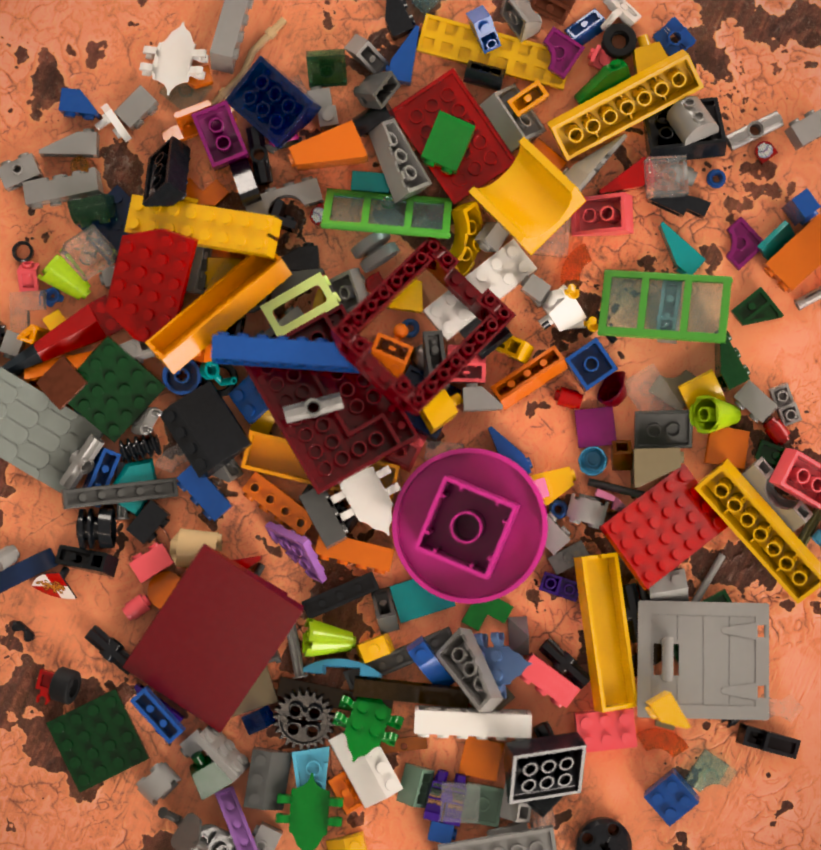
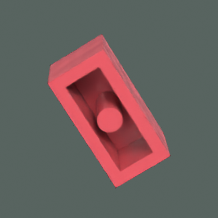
M156 542L148 547L149 551L142 554L140 552L132 557L133 561L129 565L140 583H144L174 564L169 550L164 543L159 544Z

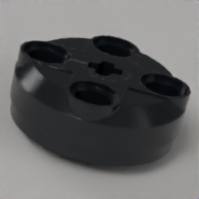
M597 817L587 821L579 829L575 839V850H632V842L628 831L621 823L612 818ZM611 824H616V830L613 833H609L608 827ZM590 833V839L585 842L582 841L583 834Z

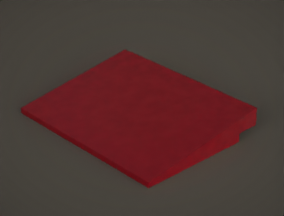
M340 304L283 336L289 337V340H296L297 337H306L308 341H316L317 338L328 339V342L335 343L330 331L348 313L344 306ZM244 366L318 495L420 438L405 411L395 407L362 374ZM340 392L344 409L323 414L316 418H308L287 424L283 407L304 402L310 398H319ZM315 403L308 406V411L311 413H315L319 409V406Z
M203 544L122 668L221 733L303 613L304 606L288 597L287 592L208 545Z

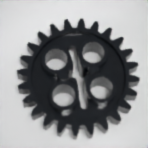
M299 688L298 694L291 690V697L285 694L284 700H279L280 706L275 707L276 713L273 715V718L277 720L273 722V725L278 726L275 732H281L280 739L286 738V745L292 742V748L299 745L300 750H302L303 745H306L309 750L312 744L317 748L318 742L324 744V738H330L329 732L333 733L334 731L332 727L334 724L332 722L336 713L331 712L333 705L327 706L329 699L322 700L323 693L320 696H316L317 690L311 694L309 688L306 689L305 693ZM298 706L300 708V711L295 712L291 709V707ZM316 708L320 713L313 714L310 709ZM295 724L299 729L292 730L289 725ZM313 726L317 728L318 731L311 732L308 728Z

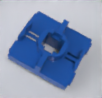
M672 17L652 37L655 42L661 43L668 56L682 49L686 51L697 41L689 33L687 27H684L676 17ZM672 34L679 40L676 44L670 40Z

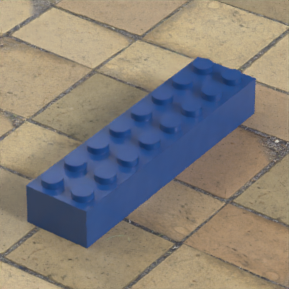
M217 332V335H212L211 359L213 364L361 374L339 353L336 343L328 342V339L317 338L316 341H308L306 337H297L296 340H289L287 336H277V339H274L264 334H258L257 337H249V334L237 333V336H229L228 332Z

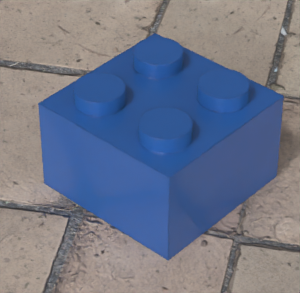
M597 337L565 358L568 369L584 392L618 370Z
M674 767L644 792V798L669 827L699 803V795Z

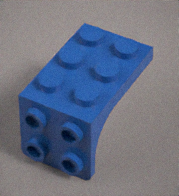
M249 375L228 394L249 424H254L268 410Z

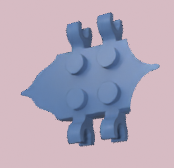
M491 633V641L494 647H488V634H474L503 699H506V685H510L511 681L520 676L525 668L532 665V663L527 662L521 654L511 650L509 646H504V633Z

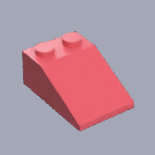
M625 192L584 197L586 202L571 216L573 237L634 234L633 196Z

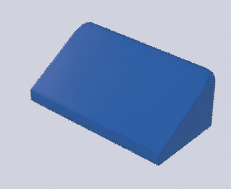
M594 8L564 31L570 38L584 45L604 31L601 29V25L606 19Z

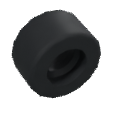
M613 24L603 34L602 49L610 57L624 60L632 54L636 47V33L627 24ZM616 35L625 37V47L621 49L615 48L612 45V38Z
M60 667L53 675L50 683V698L67 705L71 704L80 690V672Z

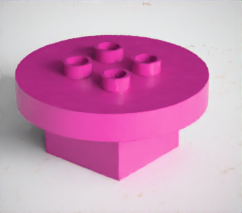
M480 448L454 449L430 458L420 465L406 480L394 506L392 518L393 540L398 557L408 574L428 592L439 598L457 603L475 604L489 602L515 590L534 571L543 555L547 542L548 514L543 496L537 484L518 463L491 450Z

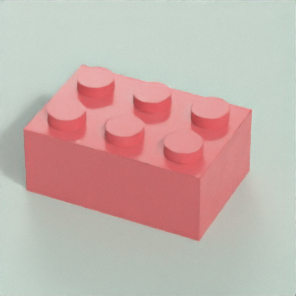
M785 448L768 482L810 507L821 510V464L798 450Z
M530 652L525 660L531 662L532 665L525 668L519 676L520 679L528 685L532 682L536 685L534 687L535 690L543 696H546V694L551 696V702L559 708L562 705L567 708L580 691V688L534 653Z
M633 708L608 712H597L594 710L574 712L575 730L587 745L586 753L637 747Z

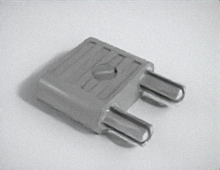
M147 407L131 427L132 433L135 435H148L152 433L153 426L158 417L162 416L163 411L157 407Z

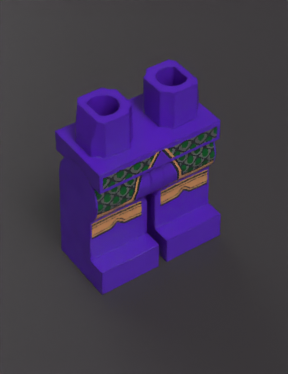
M438 769L435 778L432 780L423 819L440 822L445 802L446 806L442 823L460 827L467 785H465L466 775L456 773L454 782L447 781L448 771Z

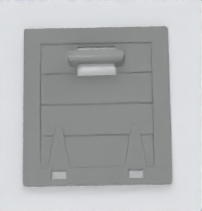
M638 601L637 717L650 718L645 710L647 707L645 702L666 690L671 692L686 719L769 720V604ZM758 625H764V638L758 637ZM654 644L662 645L661 675H654ZM674 644H678V675H673ZM764 685V698H758V686Z

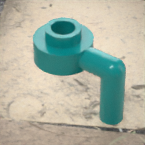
M212 361L202 362L200 365V374L206 380L214 379L220 386L237 383L236 377L223 378L219 374V365L213 364Z

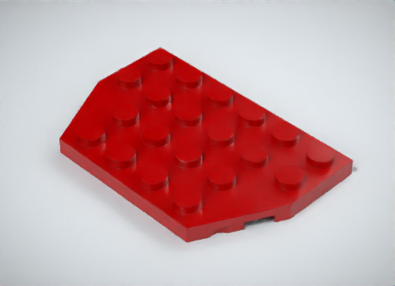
M165 228L122 235L105 310L135 340L145 343L181 312L198 239Z

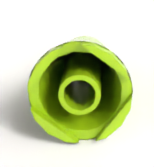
M61 248L59 251L61 255H55L41 271L44 275L39 274L37 278L77 300L80 298L85 299L91 292L89 289L91 285L68 254Z
M710 395L697 397L689 410L691 425L695 426L698 433L709 434L735 425L741 419L739 407Z
M312 618L306 619L304 627H308V629L303 633L302 653H304V657L349 652L352 648H355L356 636H353V632Z

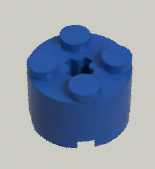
M190 360L174 375L166 366L163 368V383L169 391L176 395L186 396L202 385L200 366L194 360ZM183 371L187 375L184 381L178 378L179 375H182Z

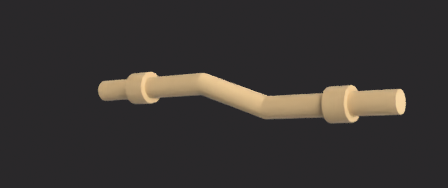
M283 17L272 27L269 26L265 34L249 49L240 73L225 88L222 87L218 91L219 94L210 102L212 106L221 103L224 99L226 100L231 95L230 93L247 76L256 53L270 39L273 40L278 35L277 32L287 23Z

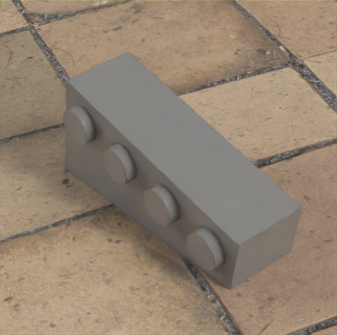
M224 0L210 49L211 69L233 74L236 60L239 57L240 44L244 39V27L248 25L249 21L248 11L252 9L254 0Z
M394 118L381 122L368 133L394 203L415 196L432 184Z
M95 167L88 168L89 172L73 171L71 176L58 174L52 177L53 180L44 177L22 182L25 205L31 207V209H41L43 205L48 204L54 207L60 206L62 202L67 201L73 204L81 202L80 199L86 198L89 201L100 199L99 196H104L101 173Z
M459 627L435 655L476 709L480 712L491 713L503 700V697L472 629Z

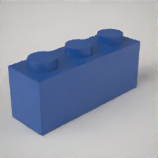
M806 188L781 209L796 226L799 223L804 225L819 214L817 209L821 206L808 188Z
M102 447L93 460L95 463L94 468L88 473L83 487L109 485L121 454Z
M191 465L177 477L179 481L177 485L184 492L187 490L192 495L190 497L191 501L196 506L200 504L204 509L202 513L209 521L211 519L217 521L233 507L231 502L208 477L199 478Z
M148 686L144 687L130 700L168 744L186 730Z

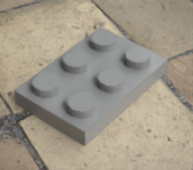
M208 725L194 738L232 782L238 779L250 766L248 758L238 751L233 741L228 739L222 731L220 733Z

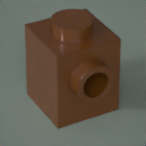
M631 440L612 441V471L631 470L633 455Z

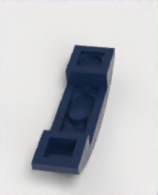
M46 549L0 571V594L58 566L59 564L54 563L56 557L52 549Z

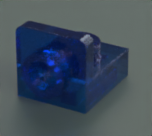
M268 705L241 717L249 735L271 726L275 721L273 718L274 714Z

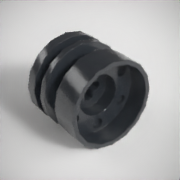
M93 508L89 509L88 514L86 509L79 510L76 534L80 549H86L88 544L90 549H94L96 540H98L101 549L115 548L116 520L114 518H116L114 508H100L98 517H96Z

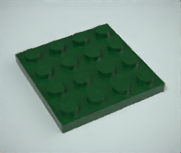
M107 335L77 368V371L88 384L68 404L115 443L166 386Z
M117 688L46 723L79 793L150 758Z

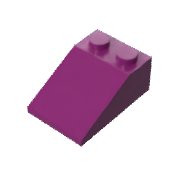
M227 100L191 114L214 171L250 157Z

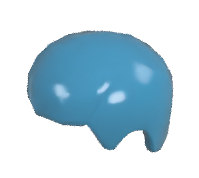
M596 446L587 447L582 450L578 458L580 470L588 476H597L602 473L607 466V456L604 450Z

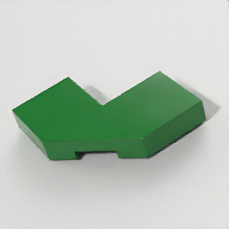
M499 598L489 602L471 604L461 622L479 631L488 614L505 624L513 606Z

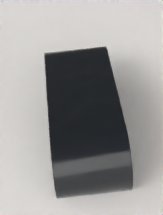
M245 158L229 164L243 206L262 201L248 159Z

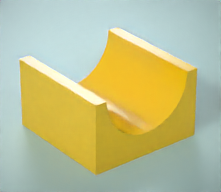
M523 137L519 141L518 155L510 168L494 183L483 188L473 186L468 192L496 222L532 255L586 200L576 185L531 142Z

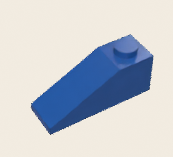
M417 25L395 53L390 65H386L385 72L392 71L400 85L411 86L419 36V26Z
M492 426L489 427L488 431L497 453L518 463L528 474L532 473L530 469L533 468L530 458H525V455Z
M420 636L406 646L408 654L432 684L450 686L455 682L423 636Z

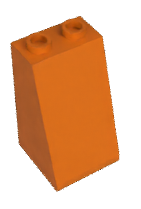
M353 120L288 147L290 153H287L292 168L296 166L298 171L368 162V155Z
M819 213L762 265L765 268L764 272L770 278L774 277L778 281V287L784 292L787 291L789 293L793 291L821 265V214Z

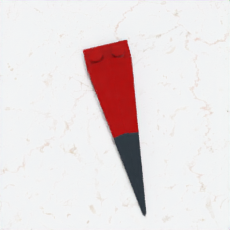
M104 295L87 304L1 367L11 373H15L105 339L107 335L111 336L124 328L105 310L108 297Z

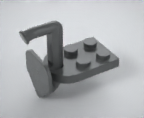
M161 807L158 810L160 818H166L178 826L171 838V846L175 850H236L228 831L213 824L202 826V820L196 814L189 813L183 818L166 807Z

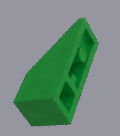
M616 59L611 61L610 64L605 65L574 95L577 103L580 105L630 78L628 65L623 59Z

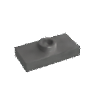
M582 540L547 559L556 575L575 566L573 557L587 556L589 553Z

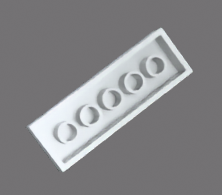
M512 239L465 278L482 294L489 289L499 299H502L521 284L526 275L530 277L538 268L518 243ZM449 290L423 310V313L437 330H442L443 338L446 342L477 318Z
M415 705L414 734H418V737H429V734H435L438 738H449V735H457L458 739H468V736H476V739L479 740L496 737V740L506 741L507 738H515V741L531 738L532 713L530 710L501 709L499 711L494 709L489 713L480 712L473 707Z

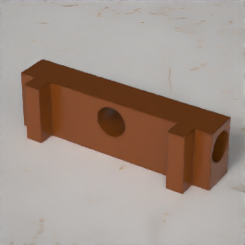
M410 736L397 738L394 746L384 742L380 743L384 754L428 749L426 737ZM402 743L407 744L406 749L401 748Z

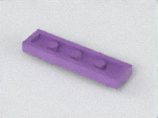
M233 786L216 792L215 797L236 850H258Z

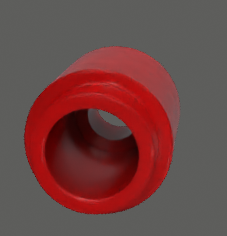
M561 386L560 390L556 389L553 400L556 401V405L574 410V408H580L583 394Z
M775 416L763 425L764 432L775 445L778 443L783 445L790 439L788 436L790 431Z

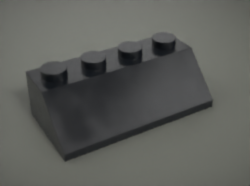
M174 136L167 140L148 159L142 204L145 207L174 206L178 201H182L187 194L186 186L188 183L187 176L191 148Z

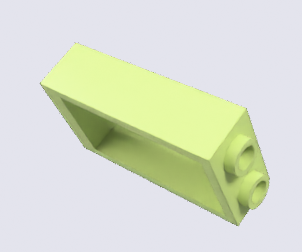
M321 272L260 306L276 336H283L320 314L327 313L339 306L341 299L336 291L332 293L329 288L332 284L327 275L322 276ZM315 286L321 288L326 297V302L284 326L279 325L273 315L275 309Z

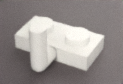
M603 0V3L607 5V8L612 13L601 25V29L606 31L618 17L624 24L632 27L640 20L642 15L626 0Z
M107 103L101 107L104 112L102 114L103 119L94 124L98 131L112 123L115 127L112 131L118 139L122 137L125 142L132 139Z

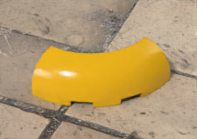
M477 201L467 202L451 210L455 236L450 253L460 261L455 268L464 277L475 265L474 260L477 253L481 251L479 244L474 240L481 231V224H483Z

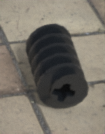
M149 433L148 439L142 435L141 441L135 436L134 443L127 438L126 445L121 440L119 441L123 462L126 459L128 463H131L132 457L135 461H138L140 455L143 459H146L147 453L150 457L154 456V452L158 455L162 453L157 434L154 437L152 433Z

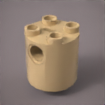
M180 528L179 532L171 539L169 551L176 567L188 568L203 544L216 551H222V534H219V532Z

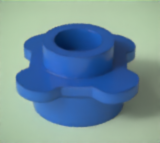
M54 287L42 291V296L47 301L46 305L48 307H53L55 303H61L64 300V296Z

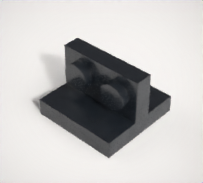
M276 199L271 216H275L282 221L281 229L297 234L299 229L298 223L294 217L284 214L286 209L284 201ZM268 234V237H270V238H272V239L275 240V237H273L272 235Z

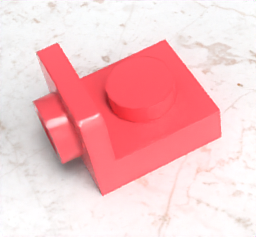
M597 45L596 49L592 48L587 57L590 59L588 65L599 71L605 65L610 64L611 61L616 60L607 55L600 45Z
M26 261L20 264L17 269L20 292H37L40 290L39 279L37 278L40 268L39 263Z

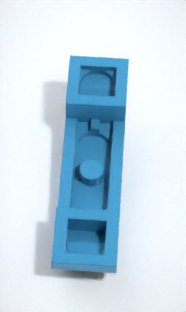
M325 659L303 668V672L309 674L326 675V667L360 669V676L382 678L383 676L374 668L350 659Z

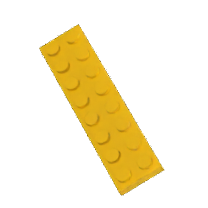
M426 13L416 49L417 52L465 65L471 60L505 69L506 76L532 83L539 80L543 86L563 91L567 76L563 80L548 70L551 63L550 53L543 44L528 40L520 42L517 37L497 32L502 46L484 54L470 25Z

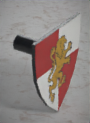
M64 566L60 572L43 573L38 575L33 581L32 587L45 594L63 599H77L65 580L70 571L68 567Z

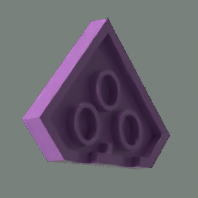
M271 521L265 525L270 538L287 550L285 553L295 563L298 562L310 578L322 584L327 580L324 573L325 569L319 563L318 555L312 549V543L306 536L302 537L295 531L288 530L281 524H275Z

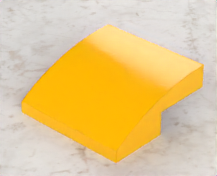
M712 369L678 386L687 410H690L691 404H694L695 399L701 395H710L726 402L723 391Z

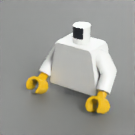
M563 284L559 289L552 290L546 301L542 304V308L547 315L538 320L544 330L553 324L559 331L586 328L587 326L589 331L595 332L598 330L599 324H597V319L594 316L586 321L587 317L576 300L579 297V289H576L574 284H570L568 288Z

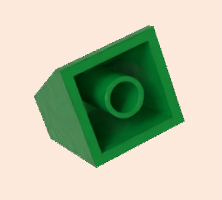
M440 110L421 155V159L424 160L423 163L430 167L438 166L441 168L440 171L445 174H456L474 135L475 125Z

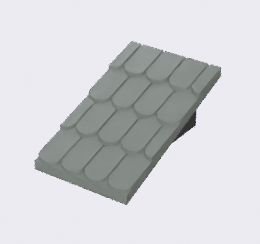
M0 366V458L61 493V490L67 489L59 482L70 466L69 458L71 454L81 449L90 434H94L99 438H102L104 434L86 418L67 406L59 410L44 392Z

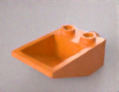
M403 323L395 325L393 329L394 338L378 332L371 348V354L396 378L402 373L405 374L416 348L401 341L402 338L408 335L409 331L408 327ZM387 341L389 343V347L387 349H384L382 347L383 342ZM401 349H405L407 351V354L405 356L400 355Z

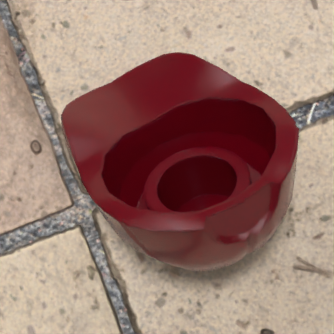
M613 372L605 378L597 394V399L600 403L607 407H616L623 402L627 394L625 372Z

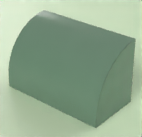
M406 763L401 780L403 789L398 792L396 801L411 807L425 808L435 770Z

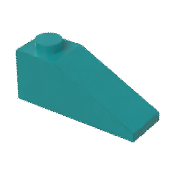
M662 222L658 228L672 263L677 268L675 271L678 274H694L706 259L667 224Z

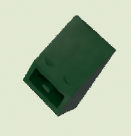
M728 331L726 344L715 343V376L724 392L750 379L748 376L750 371L746 364L743 365L739 359L741 354L736 347L733 348L730 342L732 338Z

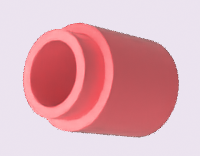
M139 594L127 602L122 610L125 616L132 621L151 610L150 605L152 603L147 595Z

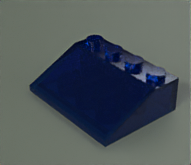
M262 56L256 60L226 99L232 108L277 148L283 146L310 123L322 108L271 61Z

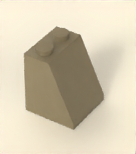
M680 448L632 449L631 488H639L680 468L681 463H684V452H681Z

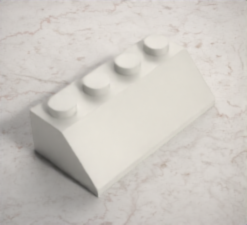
M343 732L328 740L364 808L383 801L403 789L381 746L373 748L367 755L361 756L353 762L352 754L347 747V738Z

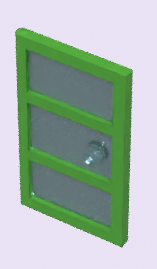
M327 188L320 226L323 229L449 239L451 236L452 201L449 198L415 195L394 203L391 193Z
M605 269L598 335L726 344L733 279L731 276Z

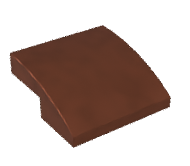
M532 0L531 8L563 25L576 0Z
M64 355L36 382L59 410H62L88 384L77 371V368Z

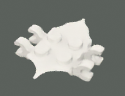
M182 22L180 27L171 32L164 42H160L157 47L144 46L143 54H146L145 58L149 60L154 59L153 64L141 62L139 70L142 71V76L152 75L154 80L164 84L167 89V96H169L171 90L176 85L188 82L189 77H194L198 80L205 79L206 72L203 71V67L192 66V62L197 60L201 63H208L209 55H206L207 50L195 49L196 44L192 40L191 33L186 29L184 22Z
M389 465L378 471H375L373 467L362 470L344 480L340 484L341 491L330 496L333 504L346 498L351 508L339 514L343 521L356 515L360 522L368 524L375 530L383 531L388 536L390 535L389 526L392 521L391 509L393 502L389 496L401 490V487L396 482L386 489L384 488L380 478L392 472Z

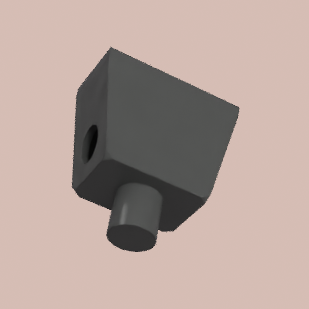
M392 71L368 75L359 86L354 88L353 93L364 108L383 109L401 85Z

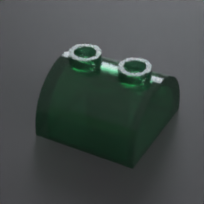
M345 49L306 51L309 88L314 86H347Z
M100 194L67 201L73 222L76 225L80 224L81 228L90 227L93 221L98 220L99 224L110 223V218L116 215L114 195Z

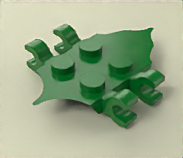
M342 695L338 707L351 711L350 716L347 718L343 713L336 711L332 723L345 728L343 733L346 735L347 747L352 754L353 762L357 758L367 755L373 748L379 747L381 742L390 746L395 745L398 734L385 732L387 725L400 730L404 721L403 717L398 715L392 716V709L387 707L382 699L357 697L353 701L350 697Z
M311 773L308 782L301 787L293 788L291 795L278 793L277 803L290 804V814L277 813L275 822L289 823V832L293 834L301 850H314L318 847L321 839L327 835L328 826H342V817H328L329 806L343 807L344 798L330 797V791L318 786L314 780L313 773Z

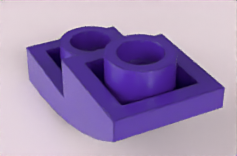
M546 571L544 572L539 590L574 602L577 601V582Z

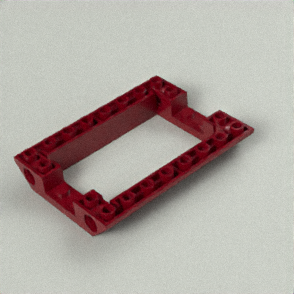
M432 237L426 239L330 331L339 353L395 407L416 415L516 316L489 289L482 294L455 268L460 261L436 238ZM427 269L481 323L415 388L403 373L396 378L369 352L373 345L359 334Z

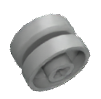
M372 233L351 249L356 259L365 257L360 263L365 273L378 268L400 252L395 242L387 243L390 240V234Z

